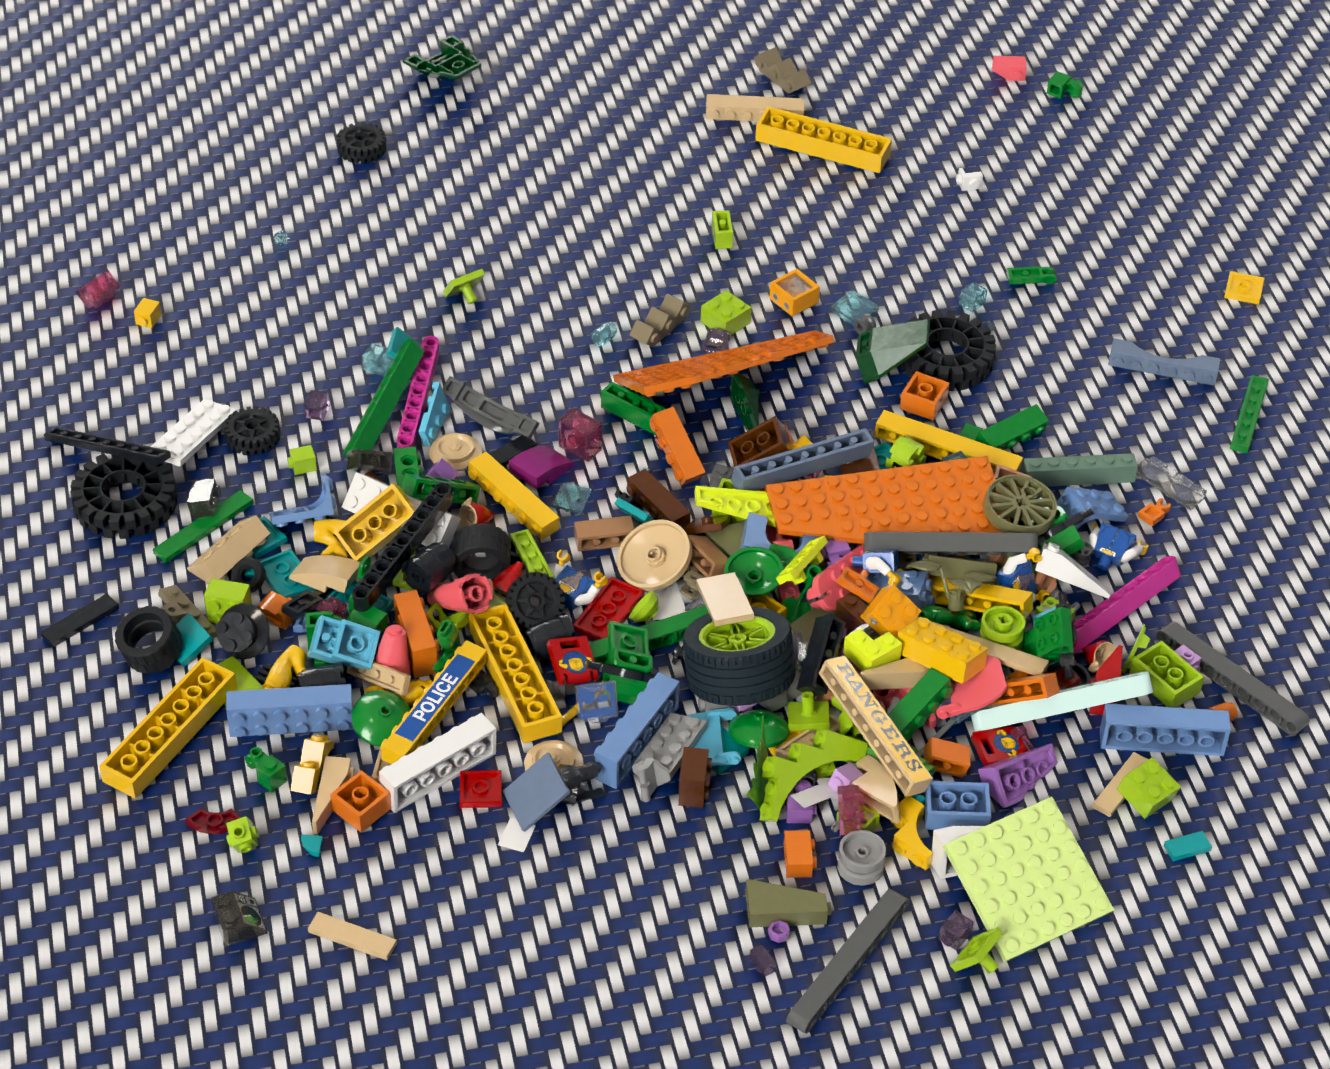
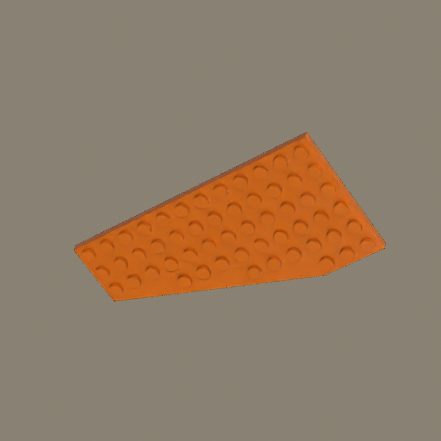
M814 330L613 375L614 382L620 384V386H625V388H630V390H635L646 395V397L657 395L659 391L668 393L675 391L674 388L681 387V389L691 388L692 384L720 378L726 374H738L740 370L764 365L770 361H782L784 357L811 351L817 347L825 348L828 347V344L834 343L833 335Z
M988 456L768 484L765 489L777 532L783 535L799 537L803 535L825 536L834 538V541L863 544L865 532L1004 533L989 522L983 510L985 494L991 483L996 480ZM1005 511L996 512V513H997L998 515H1000V514H1002V513L1005 512Z

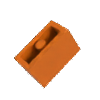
M931 737L923 749L924 759L929 762V765L935 766L937 772L963 778L970 767V746Z
M810 830L784 831L783 846L786 878L812 877V871L817 867L816 856H812V852H815V840L811 839Z

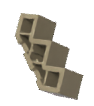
M776 47L754 57L755 64L760 72L788 94L811 84L806 70L803 69L797 72L791 58L782 61Z
M666 294L659 309L651 307L645 322L636 320L629 336L654 347L687 317L691 305L672 295Z

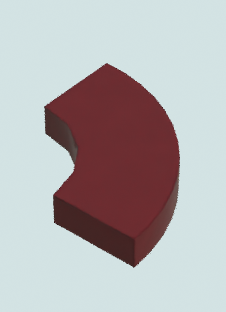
M201 808L187 817L185 824L198 832L224 834L228 833L226 823L241 817L232 808L220 813L208 812Z

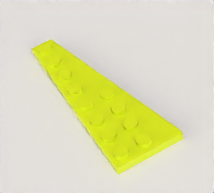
M704 486L695 487L696 506L744 519L751 512L768 517L766 525L776 527L767 493L764 491Z

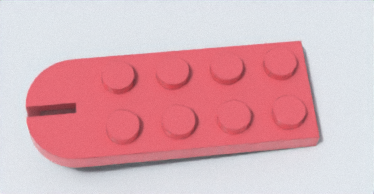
M864 544L859 545L814 577L812 587L808 589L806 596L808 600L820 596V599L812 602L810 606L832 612L836 610L837 600L851 593L836 583L846 566L858 574L863 571V568H853L852 557L863 555Z

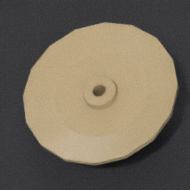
M449 433L434 440L428 452L429 459L433 464L443 458L456 471H463L467 469L470 460L482 454V448L475 438L467 434Z
M559 740L543 741L534 745L527 752L524 760L525 771L547 752L551 754L557 767L560 764L575 767L584 765L583 757L579 750L570 743Z

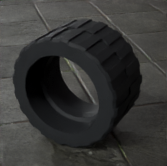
M486 523L472 524L460 529L453 537L452 551L457 560L453 573L458 578L465 577L468 574H480L482 577L485 576L487 579L494 580L503 570L511 566L510 538L501 528ZM488 553L491 555L486 557H477L471 554Z
M145 606L129 612L118 624L115 632L117 648L129 666L139 673H158L161 670H165L178 659L183 648L182 635L171 616L164 609L156 606ZM153 631H163L160 639L152 646L144 649H135L138 641L146 634Z

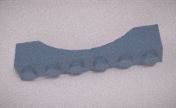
M1114 338L1108 365L1215 386L1221 358L1205 355L1187 359L1165 358L1146 352L1131 341Z

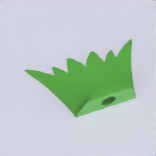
M763 714L760 749L756 746L757 763H753L755 778L751 779L753 787L746 794L759 810L763 804L764 790L768 783V779L762 777V765L766 757H768Z

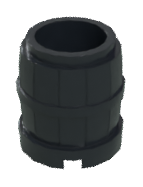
M435 542L422 548L414 557L406 560L402 564L401 571L402 574L405 572L407 576L405 581L411 589L417 590L419 594L423 592L428 594L436 585L444 582L454 572L457 560L453 551L447 545Z
M564 612L558 614L557 617L541 620L539 623L528 627V630H525V637L533 658L543 661L550 659L546 645L549 639L574 637L573 632L575 630L570 618ZM572 645V646H562L561 648H562V649L575 648V645Z
M342 662L327 666L318 665L301 670L300 673H297L299 687L346 684L342 674L344 672Z

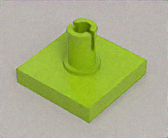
M483 269L451 280L443 290L445 297L463 292L468 304L476 302L478 299L472 287L477 286L485 276Z
M803 692L802 702H788L789 731L830 729L828 700L814 701L812 692Z
M996 927L973 936L950 966L957 972L980 963L988 974L994 972L999 964L996 963L988 952L1003 933Z

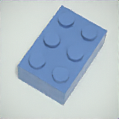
M931 781L924 792V797H926L924 808L925 830H937L950 826H987L990 824L989 783Z

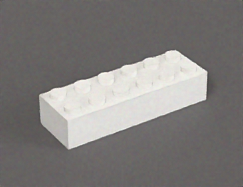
M356 472L342 508L356 513L388 488L389 485ZM407 495L416 509L423 502V500ZM446 511L421 544L428 546L435 542H441L449 547L461 518Z
M480 713L475 717L469 718L463 724L453 727L442 736H437L430 743L420 746L409 755L401 757L395 763L385 766L379 771V783L391 794V810L394 813L398 812L460 775V771H468L495 755L496 727Z

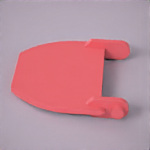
M987 656L985 669L964 684L950 678L953 687L952 694L950 695L952 704L937 708L936 714L941 719H947L951 716L983 708L997 700L1007 690L1000 660Z

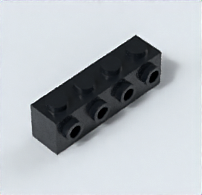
M832 613L817 617L815 620L796 688L802 693L812 692L814 697L827 694L829 687L821 678L819 672L825 660L837 657L846 625L845 621Z

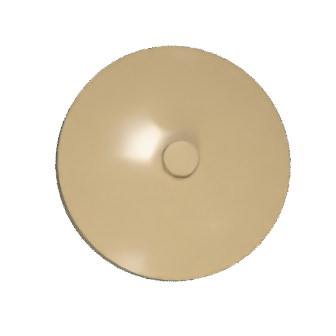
M653 520L646 522L632 530L623 540L617 554L619 573L626 583L644 591H657L666 588L676 582L690 564L692 557L690 538L681 526L672 521Z

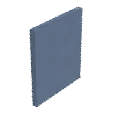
M547 752L505 788L503 794L521 830L525 832L570 794V791L551 754Z

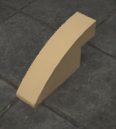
M868 754L856 762L857 769L864 775L851 783L854 799L897 824L900 822V805L893 778L878 760Z

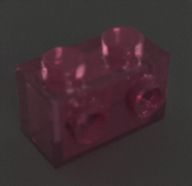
M106 270L78 289L76 294L87 309L93 306L96 309L104 303V298L107 297L109 300L117 294L116 290L120 288V285L110 271Z
M859 785L837 786L840 835H847L852 831L861 830V823H865L864 811H860V806H864L863 793L859 794Z

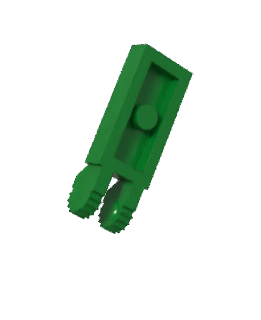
M1052 267L1007 268L1006 272L1010 285L1030 283L1054 284L1057 280L1056 275H1054L1055 270Z

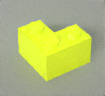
M860 628L845 637L843 654L859 669L865 671L900 660L902 643L890 632L873 640Z

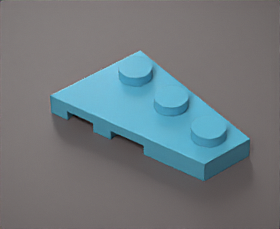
M433 382L431 388L434 389V392L427 401L429 409L428 412L424 413L419 428V435L424 446H431L450 413V405L446 400L440 382Z

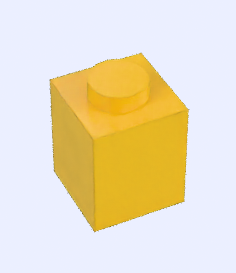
M143 298L134 310L136 325L153 328L161 317L160 302Z

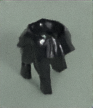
M589 762L579 767L560 764L557 767L570 791V794L559 802L560 804L574 806L578 802L605 797L602 788L589 791L579 788L581 782L598 777V774L601 772L598 762Z

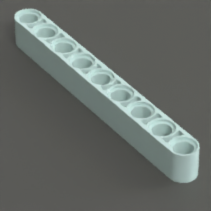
M1139 672L1060 690V693L1045 699L986 706L970 711L974 731H983L1153 693L1149 672Z

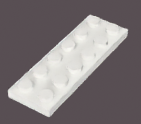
M204 399L151 447L169 450L171 458L165 462L181 467L224 427L230 414L233 415V412L237 411V409Z

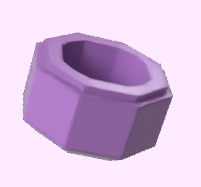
M781 920L774 921L768 928V935L772 941L777 943L784 942L790 935V928L786 922Z

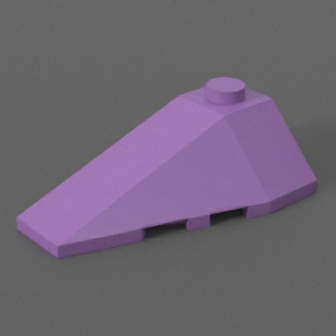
M1050 743L979 768L978 772L981 783H989L990 796L1003 808L1020 802L1024 798V794L1028 790H1032L1036 786L1035 783L1041 777H1044L1058 762L1053 745Z

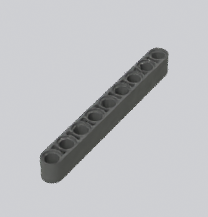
M864 533V552L868 550L898 549V554L1019 555L1023 553L1028 554L1031 548L1038 549V534Z
M1171 621L1157 632L1156 637L1158 641L1162 640L1173 651L1185 645L1200 656L1201 673L1289 735H1296L1309 724V717L1304 711L1177 622Z
M890 888L883 894L791 1009L786 1023L805 1034L813 1028L903 914L909 903L908 898Z

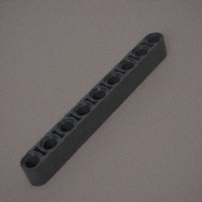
M441 482L434 486L352 591L355 610L365 612L373 606L402 569V564L412 556L452 504L450 484Z

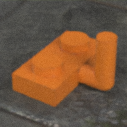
M846 566L836 583L870 604L879 590L878 586L867 580L869 575L867 570H863L858 574Z

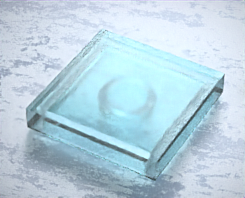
M851 290L832 304L829 311L854 325V321L859 318L861 319L864 314L872 316L879 311V305Z

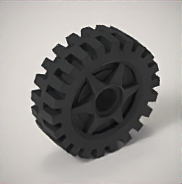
M356 122L355 125L349 124V127H343L337 134L338 153L344 160L348 159V162L354 161L356 164L359 161L361 164H365V161L371 163V160L377 161V158H381L386 151L385 132L382 131L381 127L378 128L376 124L372 126V123H368V125H366V122H362V124Z
M249 406L247 410L240 408L239 412L234 411L233 415L230 414L224 424L227 445L230 446L231 450H236L238 454L242 452L243 455L250 453V456H254V453L257 452L258 455H261L262 451L266 453L269 452V448L273 449L278 444V440H280L278 417L271 410L268 409L266 411L264 407H261L260 410L258 406H254V409H251V406Z
M530 572L521 575L512 582L507 590L505 602L518 627L528 630V627L539 623L541 620L554 618L561 614L565 606V597H563L564 592L560 588V584L553 577L545 573ZM534 596L539 599L538 607L531 605V597Z

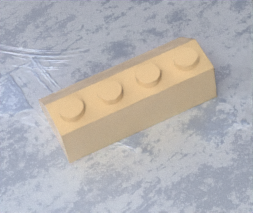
M256 515L240 520L189 565L187 569L208 584L211 578L224 580L227 577L226 573L229 570L232 571L237 562L242 558H248L253 554L252 549L256 546H261L267 541L265 538L270 532Z

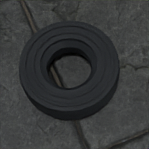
M254 558L240 560L231 572V581L250 584L251 593L257 591L263 585L266 578L264 566ZM247 569L254 570V577L250 582H244L242 578Z

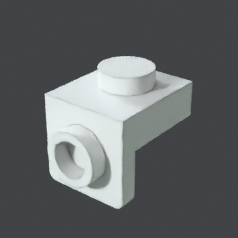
M959 168L958 175H956V183L960 185L962 191L981 189L982 172L965 173L963 168Z

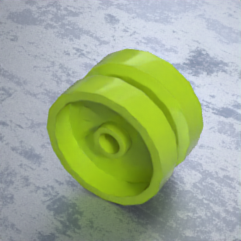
M991 607L983 613L979 637L1020 650L1026 623L1025 618L1018 610L1012 607Z

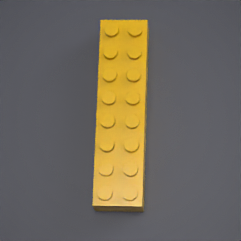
M769 106L756 124L755 141L871 172L880 173L891 154L892 138Z
M502 604L488 608L482 613H470L469 631L476 645L487 649L486 666L492 679L495 681V685L523 744L562 733V715L511 612L508 610V606Z
M202 657L99 765L102 782L136 799L226 702V692L237 690L235 673Z

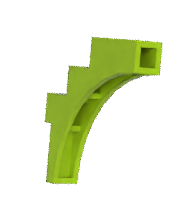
M816 730V734L813 737V746L804 743H791V747L788 750V760L777 756L766 757L762 765V777L768 779V783L764 790L765 797L760 807L759 820L777 822L789 792L801 778L811 770L834 761L856 763L866 756L868 743L830 730Z

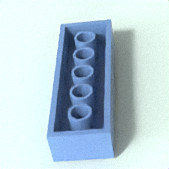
M660 672L648 681L646 689L638 694L635 703L627 708L623 718H619L613 731L608 732L603 744L598 745L595 749V763L598 762L601 768L598 777H595L596 780L615 789L620 786L633 769L632 765L670 712L675 713L678 710L680 681Z
M351 684L226 692V712L230 737L354 729L351 720L353 711Z
M1107 703L1104 707L1100 726L1101 749L1224 756L1231 730L1229 711Z

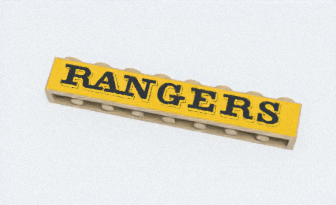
M844 655L825 660L819 675L905 797L925 792L933 779L847 657Z

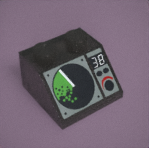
M234 891L211 897L213 913L225 946L268 934L254 897Z

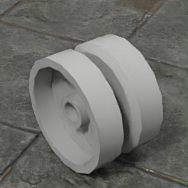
M865 830L852 831L845 835L839 847L837 869L840 876L851 884L861 886L870 885L878 881L884 870L886 855L884 841L877 834Z

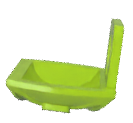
M434 603L427 610L430 622L435 628V633H437L444 620L453 622L458 631L469 622L470 613L457 612L447 617L438 603ZM434 610H436L439 613V620L441 622L434 619Z

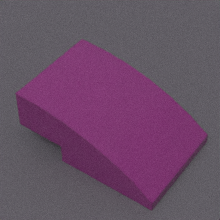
M548 445L530 448L509 460V472L536 489L545 482L550 485L575 466V462Z

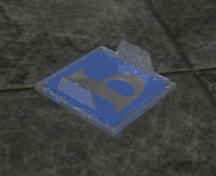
M793 631L794 670L801 671L809 643L803 641V633L801 631Z
M616 680L575 686L578 723L590 721L594 724L607 722L608 718L618 717Z

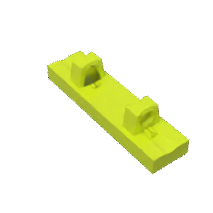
M825 536L811 540L776 577L779 585L791 580L797 585L807 579L803 569L809 563L812 566L820 564L824 560L820 550L828 543Z

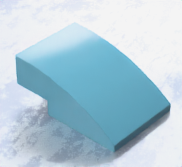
M321 615L316 621L308 657L329 663L342 662L343 666L371 669L381 631L345 619L338 621Z

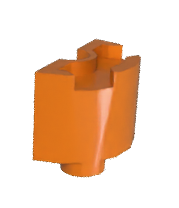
M270 591L257 606L265 617L272 621L274 626L284 630L294 620L281 612L283 604L292 598H285L274 591Z

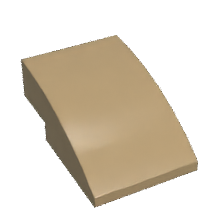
M333 555L305 557L290 574L289 579L324 593L329 587L345 593L358 577L360 562Z

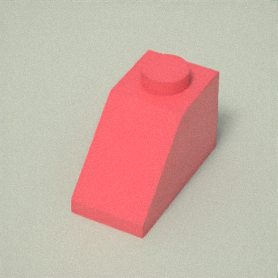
M993 56L992 71L1009 81H1025L1027 69L1025 57Z

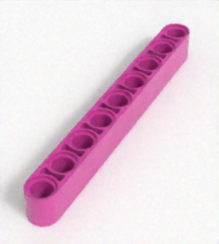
M427 336L423 339L421 348L424 350V353L415 368L397 436V448L415 447L417 444L419 428L425 413L439 359V339L435 336Z
M1167 556L1160 559L1112 594L1109 599H1105L1075 621L1073 624L1077 631V644L1074 648V654L1177 580L1181 573L1176 557Z

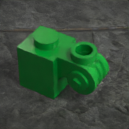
M1056 71L1048 80L1046 94L1061 99L1066 92H1070L1071 97L1078 98L1082 95L1083 82L1071 79V76Z
M254 747L250 750V754L245 756L247 766L251 769L256 768L258 783L271 793L287 782L285 765L272 754L268 756L261 748Z

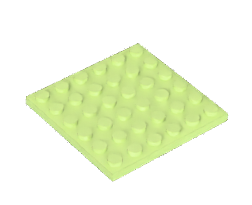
M1053 797L957 838L943 846L987 931L998 927L1003 933L995 943V946L1004 963L1114 911Z

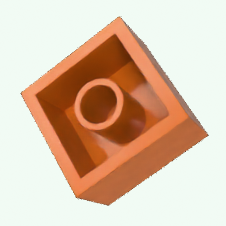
M916 371L901 394L900 409L934 421L948 399L950 383Z
M362 770L330 794L332 811L359 832H363L392 809L390 792Z

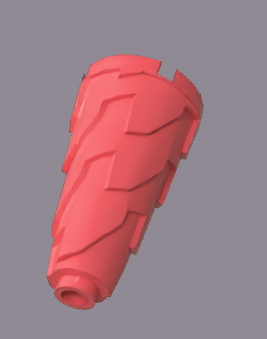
M468 574L465 577L454 579L453 582L438 585L427 594V601L430 605L438 603L441 608L472 614L482 613L487 610L491 605L488 604L489 600L493 599V590L489 580L485 576H480V574Z

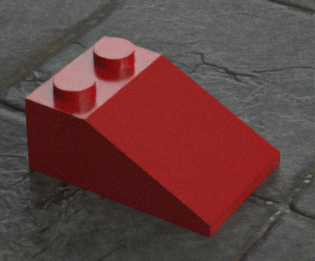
M1118 645L1096 671L1095 679H1091L1090 683L1121 676L1123 646ZM1105 704L1089 707V713L1103 715Z

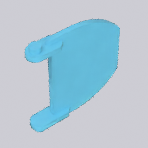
M732 707L687 715L707 720L708 727L693 748L709 749L708 758H712V766L737 765L741 761L739 752L723 753L720 722L729 721L737 715L736 710Z

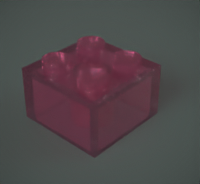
M572 407L559 419V447L589 462L602 450V423Z

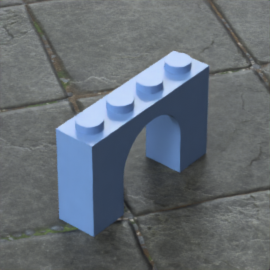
M751 512L748 513L743 527L740 549L762 547L769 550L771 543L765 534L768 517ZM803 535L799 539L798 549L794 551L798 554L809 541L819 538V536ZM809 563L805 568L808 569L811 564Z

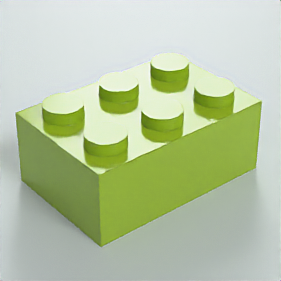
M1162 640L1132 659L1129 673L1149 672L1153 688L1152 694L1167 707L1173 708L1180 706L1199 694L1204 680L1202 674Z

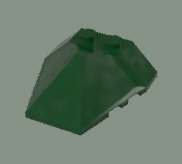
M453 35L440 41L441 52L426 60L417 54H413L403 60L404 64L426 76L446 81L456 80L482 66L476 56L470 53V49L465 47L464 42Z

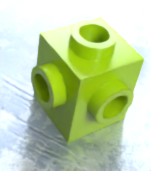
M247 816L226 823L229 835H226L227 842L238 853L249 852L252 848L258 846L256 839L259 838L258 830Z

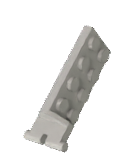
M670 712L632 765L633 772L639 777L643 802H649L651 800L650 796L656 787L673 778L682 764L684 747L693 748L708 727L707 720Z

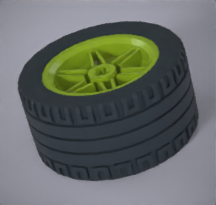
M751 607L754 612V619L749 621L715 626L709 613L694 620L683 634L684 658L690 690L704 701L725 706L760 703L783 693L791 686L796 675L792 628L788 620L778 612L761 607Z

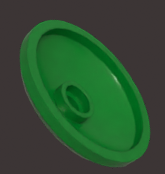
M746 547L736 551L729 557L725 564L724 574L735 572L745 595L748 597H760L771 593L779 586L776 577L783 571V564L774 552L766 548Z
M382 690L372 691L360 697L355 703L351 716L352 725L361 739L371 745L381 747L382 742L390 737L393 728L402 722L404 714L410 712L411 709L407 702L395 693Z
M753 709L743 711L734 716L728 724V733L735 742L750 748L758 746L760 749L763 714L766 746L771 748L786 741L789 736V726L787 721L777 713Z

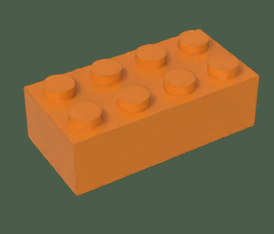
M417 590L393 594L396 625H400L406 631L411 670L414 678L436 674V671L433 670V665L440 659L437 651H440L438 640L433 638L435 637L433 626L428 624L430 619L428 611H424L423 597H419Z

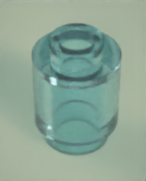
M604 322L592 331L593 343L598 346H604L615 337L617 328L612 322Z

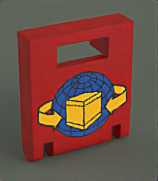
M587 636L549 639L546 645L559 685H563L565 680L567 685L587 683L591 679L592 681H598L599 675L597 670L585 667L587 660L594 662ZM572 645H575V648H566V649H562V648H561L562 646H572Z
M1015 726L972 732L970 738L984 766L1028 751ZM986 741L988 742L993 754H987L984 748Z

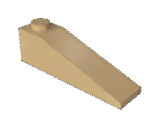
M904 658L862 671L859 676L863 679L869 690L913 688L930 668L909 658Z
M325 757L312 818L313 835L319 834L333 812L330 794L355 774V767H351V758Z

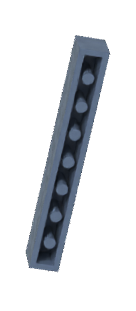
M866 428L735 466L731 483L735 489L759 490L765 488L768 484L786 482L869 457L875 441Z

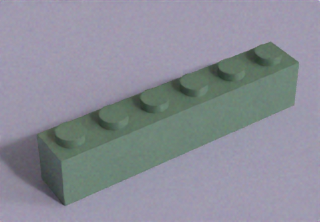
M1134 453L1026 458L1023 461L1022 473L1032 476V478L1042 482L1047 487L1135 482L1138 465Z

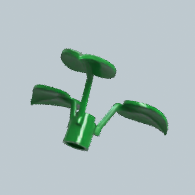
M772 543L769 547V550L780 558L783 570L797 555L793 549L787 546ZM812 565L808 569L804 568L803 570L807 577L804 581L806 586L798 600L789 597L781 603L787 608L786 619L790 624L811 610V606L807 602H801V600L812 585L814 577L825 570L826 566L820 568Z

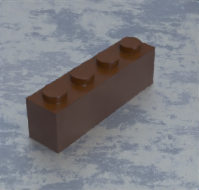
M644 469L627 478V493L634 497L649 512L652 518L672 521L683 529L690 523L691 512L649 471Z

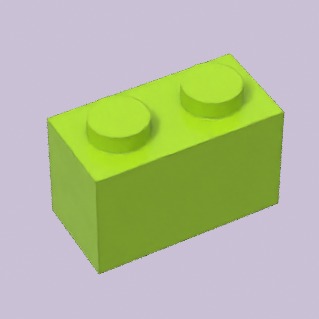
M729 210L712 211L711 228L715 249L732 248L733 229Z

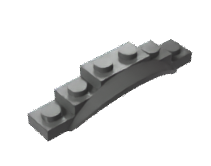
M449 376L442 388L444 394L450 397L465 414L492 431L502 434L517 433L531 440L540 424L524 414H520L493 401Z

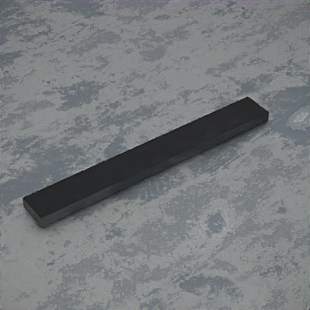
M55 427L44 434L46 441L158 465L171 458L169 450Z

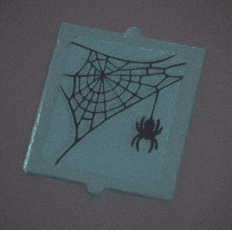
M562 483L552 507L565 510L566 512L582 514L591 496L592 489Z

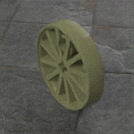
M1006 475L996 479L989 486L983 500V510L989 522L1004 533H1036L1039 536L1047 532L1053 525L1057 512V502L1051 490L1042 482L1024 475ZM1017 487H1021V488H1022L1021 491H1020V493H1019ZM1005 511V512H1003V513L1000 514V515H998V514L996 513V512ZM1010 517L1014 522L1010 523L1006 519ZM1018 521H1023L1025 526L1017 525Z

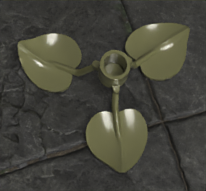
M920 560L906 566V569L912 567L924 571L940 572L945 589V597L948 598V609L952 611H963L966 592L972 594L974 590L983 585V582L995 581L997 579L996 576L982 572H967L963 574V577L968 579H949V583L958 587V589H951V592H949L944 570L941 568L943 564L930 560Z

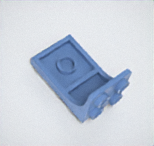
M320 473L322 492L317 501L308 506L268 512L271 523L273 525L276 524V527H282L292 521L299 524L307 522L309 518L322 520L326 519L327 515H333V509H336V502L330 493V490H333L332 479L325 473Z
M1067 487L1057 501V505L1065 511L1068 518L1079 512L1081 513L1089 507L1092 509L1094 514L1075 525L1076 530L1084 523L1093 519L1125 522L1129 517L1124 511V507L1115 500V496L1109 491Z
M928 571L892 572L901 576V581L896 587L918 608L935 605V596L931 592L932 580L929 579ZM869 573L867 580L879 587L877 595L882 587L889 585L887 582L890 577L884 576L882 573Z

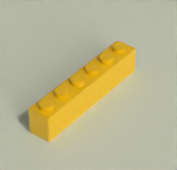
M487 452L468 462L469 477L475 480L484 491L493 496L496 502L503 505L508 513L514 515L519 523L524 524L541 541L559 530L560 517Z
M928 575L929 579L932 580L931 592L935 596V604L948 606V598L945 597L942 577ZM945 577L949 592H951V589H958L957 586L948 582L951 578ZM983 583L972 594L966 592L964 609L984 613L987 609L994 606H1008L1018 610L1026 619L1033 610V592Z

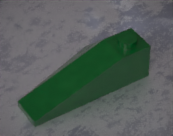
M738 373L732 375L731 400L746 430L749 431L759 425L758 398L760 393L752 380Z

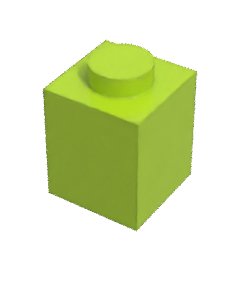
M311 445L289 449L290 457L287 458L289 469L292 468L295 475L317 471L316 457Z

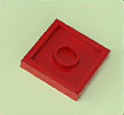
M501 770L460 771V808L502 807Z

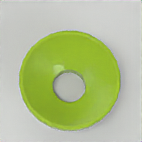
M650 591L636 604L629 615L631 620L634 622H649L656 615L659 607L658 596L655 592Z

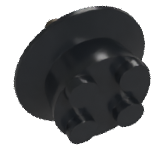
M242 603L230 607L215 626L219 643L230 656L244 660L256 657L264 650L269 639L267 618L259 608L251 604Z

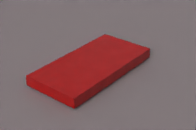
M610 577L608 583L602 587L593 602L587 606L573 624L575 632L587 636V638L594 641L607 638L609 622L624 623L636 604L645 596V591Z

